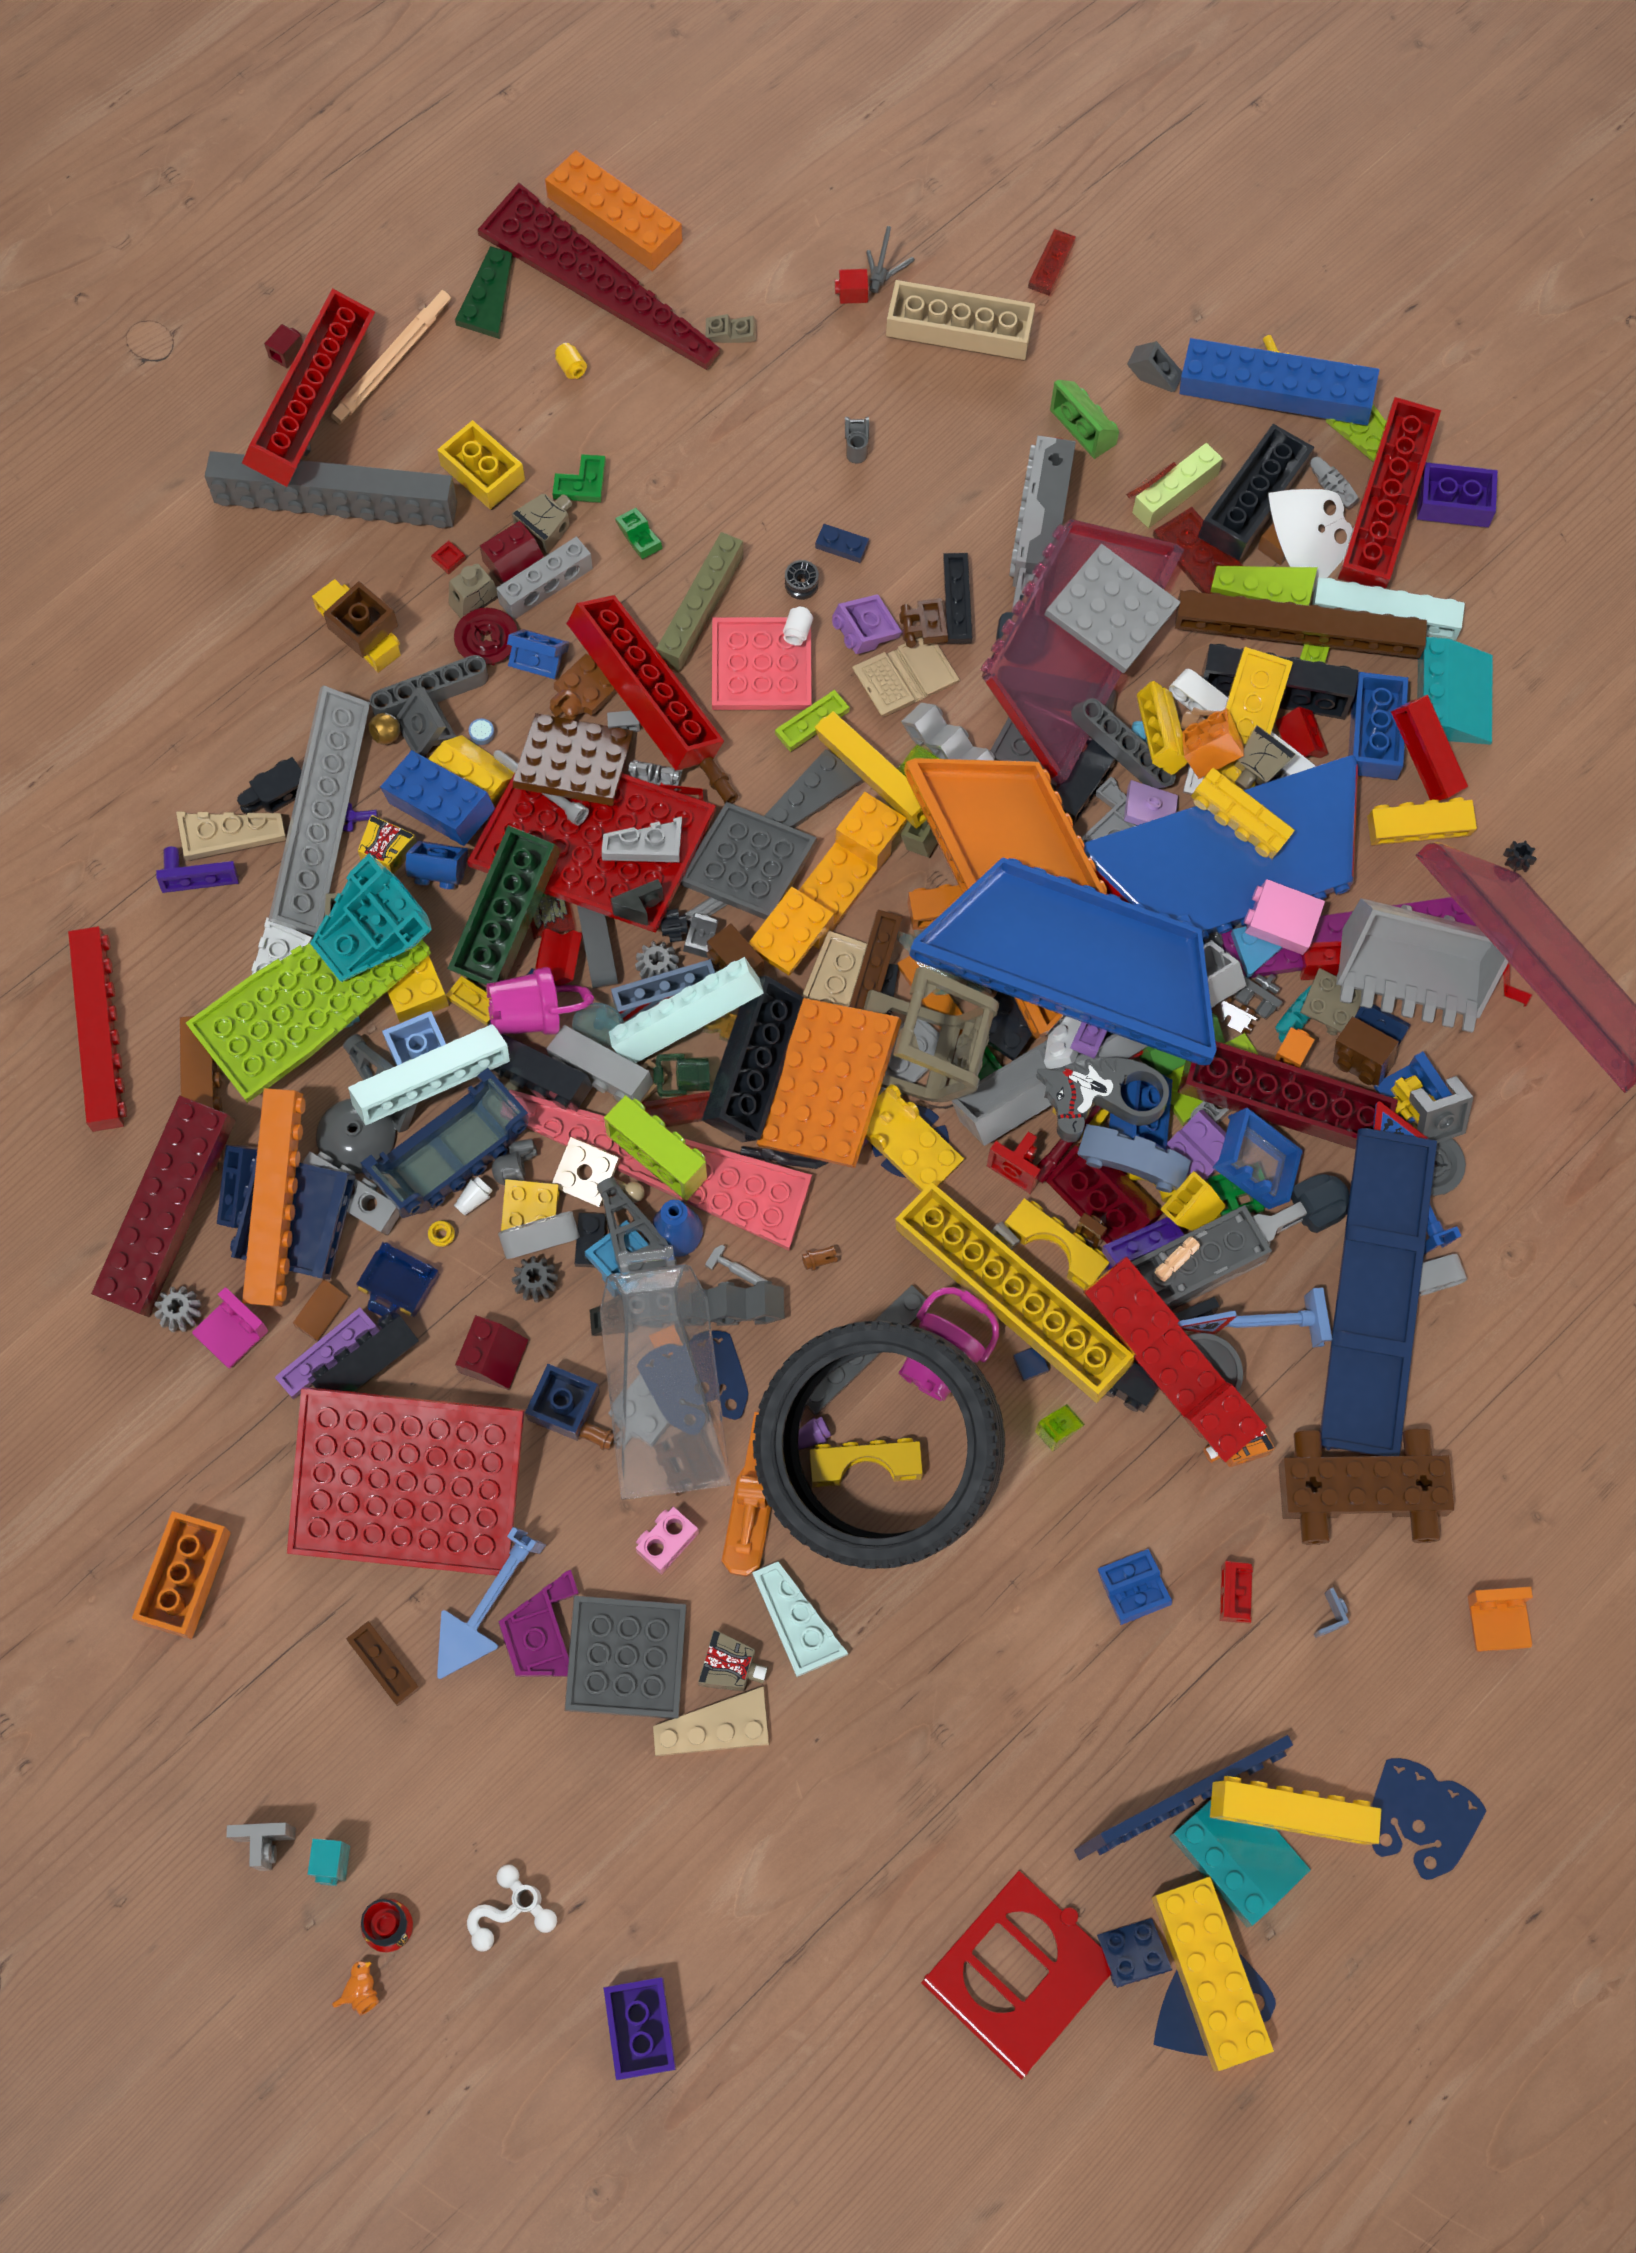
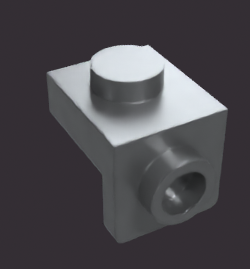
M694 913L683 951L708 958L706 954L708 952L707 941L715 935L718 920Z

